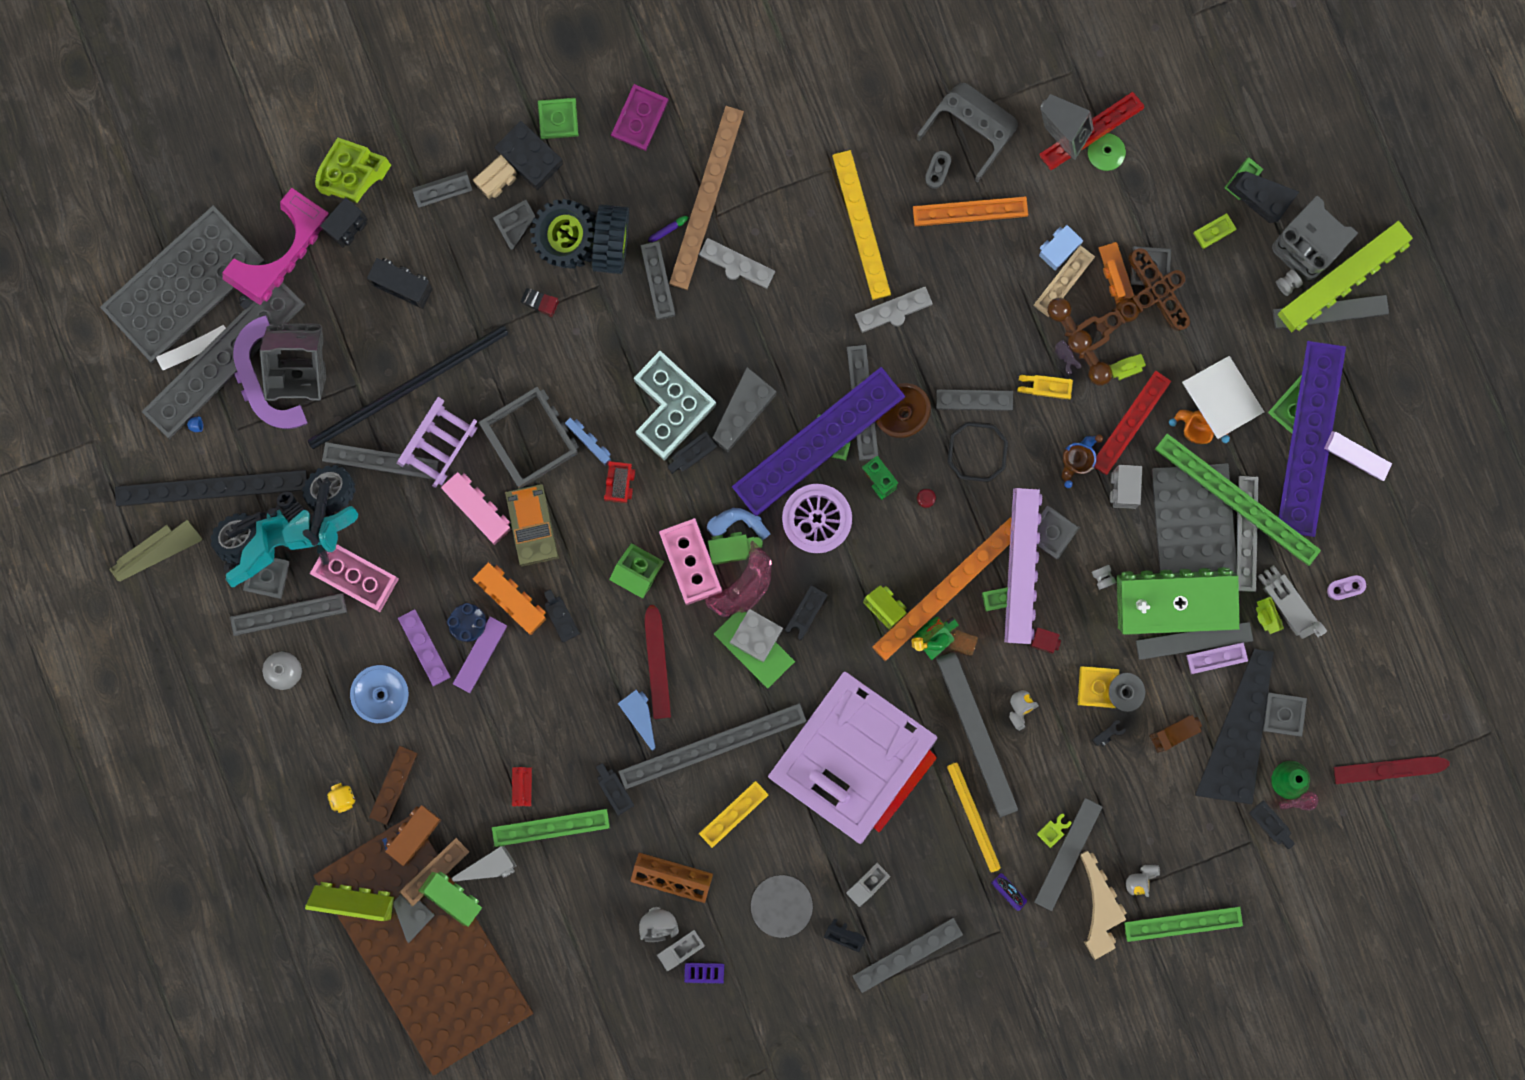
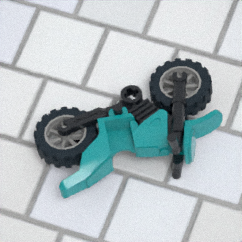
M328 465L323 469H317V472L310 474V478L306 479L305 487L302 488L304 493L302 495L314 514L304 510L291 492H283L277 498V507L271 508L267 512H258L252 516H248L246 513L241 515L236 513L231 517L227 516L223 522L220 521L217 528L213 529V535H211L212 548L222 561L240 563L226 574V581L231 587H235L253 577L274 561V548L279 545L289 547L290 550L310 548L318 545L317 553L322 564L326 565L329 563L327 552H333L336 549L337 531L346 528L358 518L355 508L352 506L347 507L349 505L348 502L353 499L355 483L343 467L339 468L337 465L330 467Z

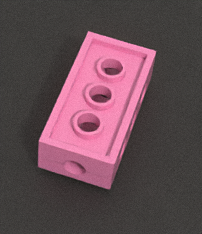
M695 518L659 531L686 605L722 592ZM681 540H688L689 546L682 549L679 547ZM687 558H694L696 560L695 565L692 567L685 564ZM699 575L703 578L701 584L696 585L692 583V578Z

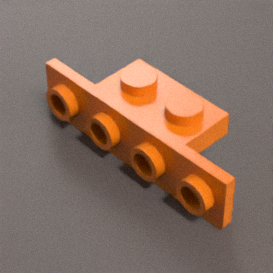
M1115 242L1099 247L1098 249L1105 267L1103 272L1105 278L1109 280V291L1111 296L1115 298L1116 304L1125 298L1133 297L1134 293L1118 244ZM1128 305L1124 306L1123 311L1125 315L1129 316L1132 312L1131 307Z

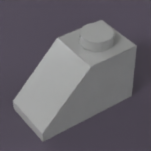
M876 863L846 894L860 907L890 878V875Z

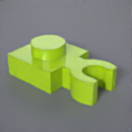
M1060 814L1057 817L1055 824L1049 821L1037 833L1049 848L1064 836L1061 830L1068 828L1072 823L1071 821L1065 825L1061 823V819L1065 816L1064 814Z

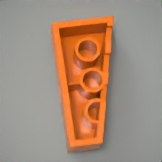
M488 562L473 580L521 627L532 635L547 619L544 616L546 612L539 605L534 607L530 603L532 599L525 592L521 594L516 589L518 585L511 578L507 581L502 576L504 572L497 565L493 567Z

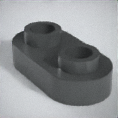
M936 152L931 160L925 177V182L930 188H939L944 183L951 164V157L947 152ZM943 159L945 163L940 165L938 160ZM935 176L938 178V181L933 182L931 178Z

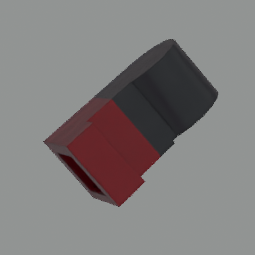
M530 288L525 289L520 301L525 306L552 318L559 303L558 298L539 293Z

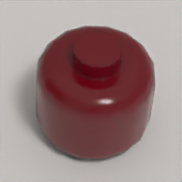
M922 489L917 495V503L922 508H930L936 501V495L931 489Z

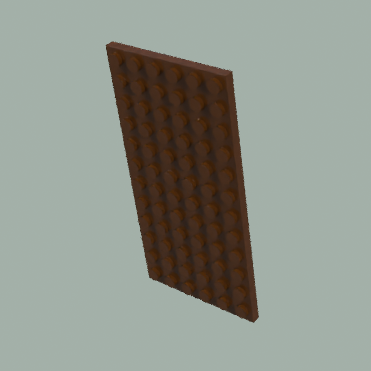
M409 816L313 876L319 885L321 882L333 883L332 887L340 888V885L352 886L351 890L359 891V888L371 889L370 893L378 894V891L390 892V896H394L395 901L400 896L399 892L437 857L438 853L428 838L406 866L401 865L385 852L386 848L382 839L387 838L386 843H388L392 837L396 838L398 836L397 833H399V827L404 822L408 823L412 818ZM448 872L446 874V876L449 877L448 882L454 885L455 882L452 880V877ZM423 896L420 901L435 916L408 943L394 905L391 920L388 921L336 914L433 1076L534 1014L476 917L469 927L464 926L426 896Z

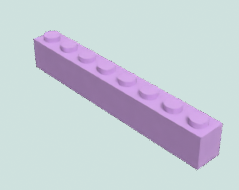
M1013 489L1004 642L1031 644V640L1034 639L1032 621L1035 620L1036 612L1033 609V602L1036 601L1037 592L1034 590V582H1037L1038 579L1035 563H1038L1039 552H1036V546L1040 542V533L1037 532V528L1041 523V514L1038 511L1039 506L1042 504V494H1039L1040 490Z

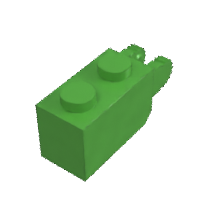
M742 532L730 534L731 537L723 538V535L711 537L712 540L708 541L712 565L746 560L749 556V551L760 549L763 546L761 538H747L746 535H742Z

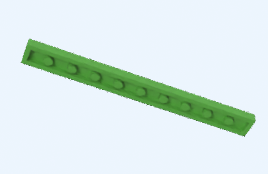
M1166 434L1155 448L1157 452L1306 565L1310 566L1321 550L1169 434Z

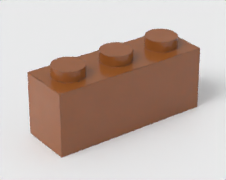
M421 805L420 808L418 806L414 808L410 814L412 818L409 822H404L398 829L400 832L396 838L392 837L386 844L387 850L385 852L403 866L408 864L441 821L438 816L424 805Z

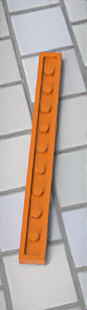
M1011 517L872 647L884 661L893 655L1010 545Z

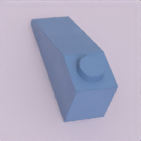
M635 690L620 701L618 705L653 751L656 747L649 706L646 703L649 700L642 691L638 693Z

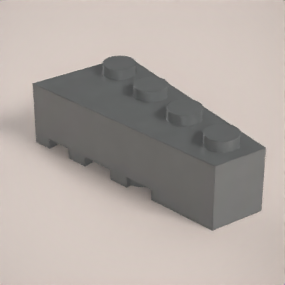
M748 367L713 436V441L727 453L777 394L776 390Z

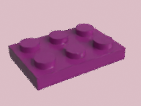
M634 84L611 137L646 151L669 99Z

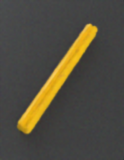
M953 763L947 766L983 856L990 872L998 871L1001 869L965 779L958 763Z

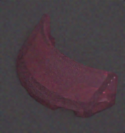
M754 541L750 543V559L741 577L721 593L705 598L707 607L721 617H729L730 614L743 613L759 602V599L766 593L771 581V559Z

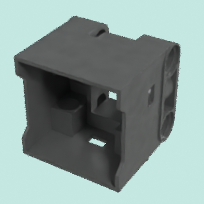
M1316 196L1275 240L1272 249L1290 269L1294 270L1303 280L1310 282L1339 256L1358 232L1352 227H1344L1325 209L1324 201L1319 196ZM1278 242H1280L1279 244L1282 248L1285 247L1286 249H1281L1278 246ZM1306 268L1309 269L1308 272H1309L1310 274H1314V275H1309V274L1307 273V271H1306Z
M271 324L266 327L260 348L265 400H277L279 398L321 400L326 381V368L322 355L323 332L320 324ZM282 350H304L312 352V359L280 360V354Z

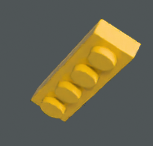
M755 781L699 833L700 836L713 848L769 795Z

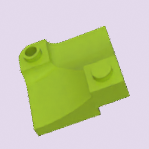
M337 138L318 169L315 185L321 194L327 196L332 194L341 198L346 197L349 201L358 203L372 184L384 178L391 164L386 157L370 152L367 147Z

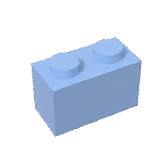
M1068 225L1063 229L1059 227L1053 234L1054 238L1052 241L1049 242L1047 240L1040 247L1042 251L1039 256L1055 271L1083 242Z

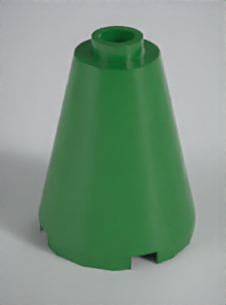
M1282 762L1273 771L1271 776L1272 787L1278 795L1285 799L1300 798L1309 788V772L1299 762Z

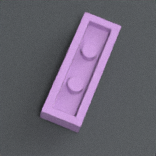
M1244 642L1186 656L1191 674L1248 661Z

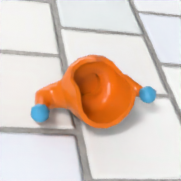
M1179 410L1176 416L1169 420V425L1172 427L1178 421H1184V435L1193 443L1207 444L1213 439L1214 432L1200 410L1194 412ZM1226 434L1222 436V442L1228 443L1230 437Z

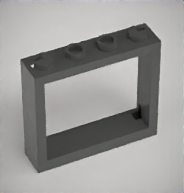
M538 387L479 422L519 489L578 454L576 449L579 446L574 438L569 439L566 434L569 432L564 422L560 423L556 418L559 416L554 406H549L547 403L549 397L544 389L540 391ZM537 397L570 451L522 479L490 425Z

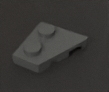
M524 200L493 217L510 250L518 243L535 218V214L527 200Z
M401 894L393 902L405 938L410 943L435 914L420 900L412 907Z

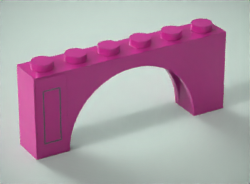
M293 188L280 201L281 210L291 219L296 231L290 250L279 260L266 265H249L233 259L222 272L224 281L259 305L263 301L270 299L272 290L282 284L283 277L287 272L290 273L294 269L297 259H302L307 252L306 248L316 242L319 232L323 230L321 228L322 223L329 217L327 211Z

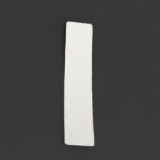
M222 325L187 344L157 356L156 359L162 370L177 365L200 354L226 328Z

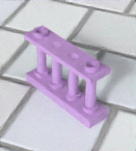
M439 397L396 463L401 467L405 463L411 464L434 478L435 482L432 486L435 488L438 484L442 486L447 478L445 472L468 435L472 437L478 428L475 426L477 423L475 419L469 425L445 410V407L442 406L444 400ZM435 415L438 417L442 416L466 431L461 441L435 426V423L432 422ZM425 431L428 433L432 432L456 447L452 455L449 457L426 443L425 439L422 438ZM415 447L425 450L446 463L442 471L439 473L414 458L415 455L412 452Z

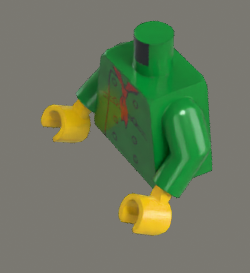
M937 616L924 624L914 634L915 638L912 639V647L917 651L924 650L930 659L933 660L954 641L951 631L958 627L959 624L953 616L944 623Z

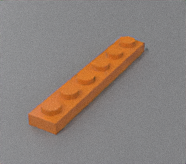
M1016 197L913 206L914 227L1028 217L1027 198Z

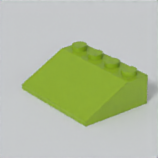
M321 882L320 885L314 886L305 908L312 911L388 921L391 920L394 896H390V892L378 891V894L370 893L371 889L359 888V891L351 890L352 886L340 885V888L332 887L333 883Z

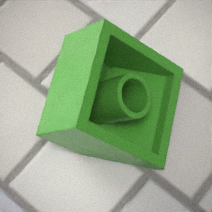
M631 543L616 564L609 580L644 598L664 561Z

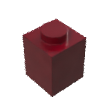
M1037 627L1030 647L1053 654L1055 650H1059L1061 640L1058 638L1060 634Z

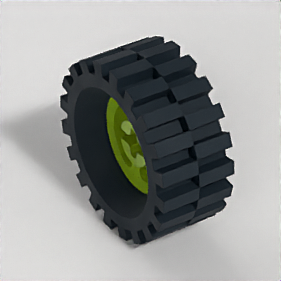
M557 199L553 201V204H545L546 210L540 209L537 212L540 217L539 219H533L532 223H535L536 227L530 230V233L535 234V237L531 238V243L537 245L534 247L536 253L541 254L539 257L551 265L575 269L576 266H584V261H592L593 259L590 255L593 254L596 213L590 211L591 208L568 199H562V201ZM560 228H562L565 231H569L568 234L572 237L578 238L577 241L568 238L569 236L565 232L559 231Z
M599 205L593 244V271L622 274L628 238V207Z

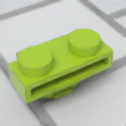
M1142 354L1109 366L1112 369V378L1117 377L1118 380H1122L1142 372V368L1146 364Z
M1268 597L1258 601L1259 607H1256L1257 617L1265 631L1268 630L1272 634L1284 629L1272 598Z

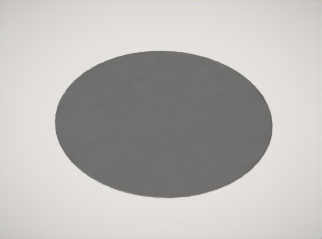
M778 875L766 879L756 888L752 896L751 913L755 923L763 932L774 937L785 938L799 933L806 927L812 915L813 903L808 889L802 882L790 876Z

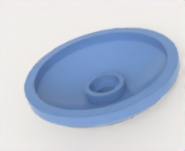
M383 665L371 666L361 671L354 679L350 690V699L354 710L360 717L372 723H386L397 718L404 711L409 697L408 686L403 676L395 669ZM383 691L384 697L380 699L378 693Z

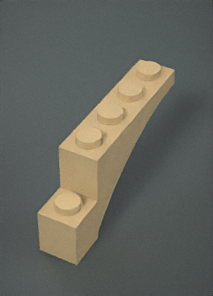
M1088 851L1079 854L1090 881L1093 909L1089 935L1084 943L1093 959L1096 960L1115 949L1114 943H1116V940L1111 932L1107 933L1106 931L1125 921L1124 915L1127 913L1123 905H1118L1115 898L1117 895L1112 887L1108 888L1105 882L1108 879L1103 870H1098L1096 866L1098 861L1094 854H1089Z

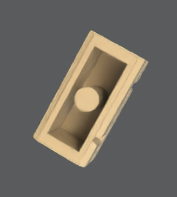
M500 155L477 175L473 182L488 199L496 198L502 193L501 189L506 184L509 186L516 180L517 172Z

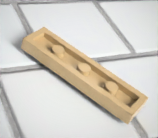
M1080 245L1033 306L1049 317L1047 312L1049 302L1057 297L1064 298L1095 256Z

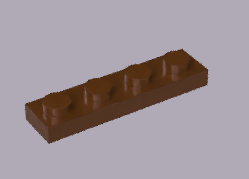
M399 746L369 818L388 825L418 753Z

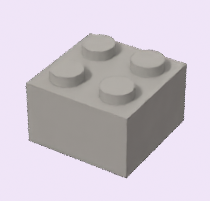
M1118 465L1111 472V484H1114V489L1110 492V503H1113V508L1136 509L1141 505L1142 466Z
M749 609L730 644L764 663L783 628Z

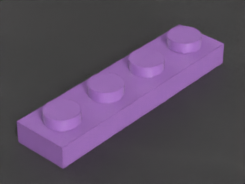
M414 609L399 617L398 620L432 685L436 686L451 678L417 611Z

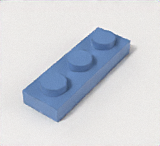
M569 418L565 425L607 466L609 461H611L609 451L605 447L600 448L596 444L597 439L591 433L587 435L582 430L584 426L577 419L573 421Z

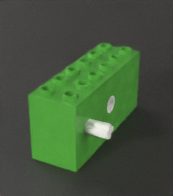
M1228 567L1218 568V571H1210V568H1200L1199 572H1191V569H1180L1177 573H1172V570H1160V573L1141 571V574H1133L1131 571L1122 572V575H1117L1118 629L1122 634L1239 630L1238 575Z

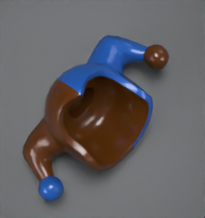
M1102 435L1087 436L1081 442L1072 443L1065 448L1062 459L1065 467L1061 477L1065 482L1064 486L1066 488L1072 487L1073 483L1070 480L1075 473L1086 474L1094 468L1096 454L1092 446L1096 442L1100 443L1103 441Z

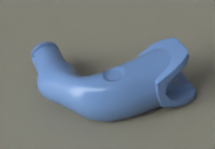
M741 508L726 510L713 517L707 524V531L713 537L726 533V529L738 520H743L749 528L755 531L762 541L770 535V532L760 521L761 517L755 516Z

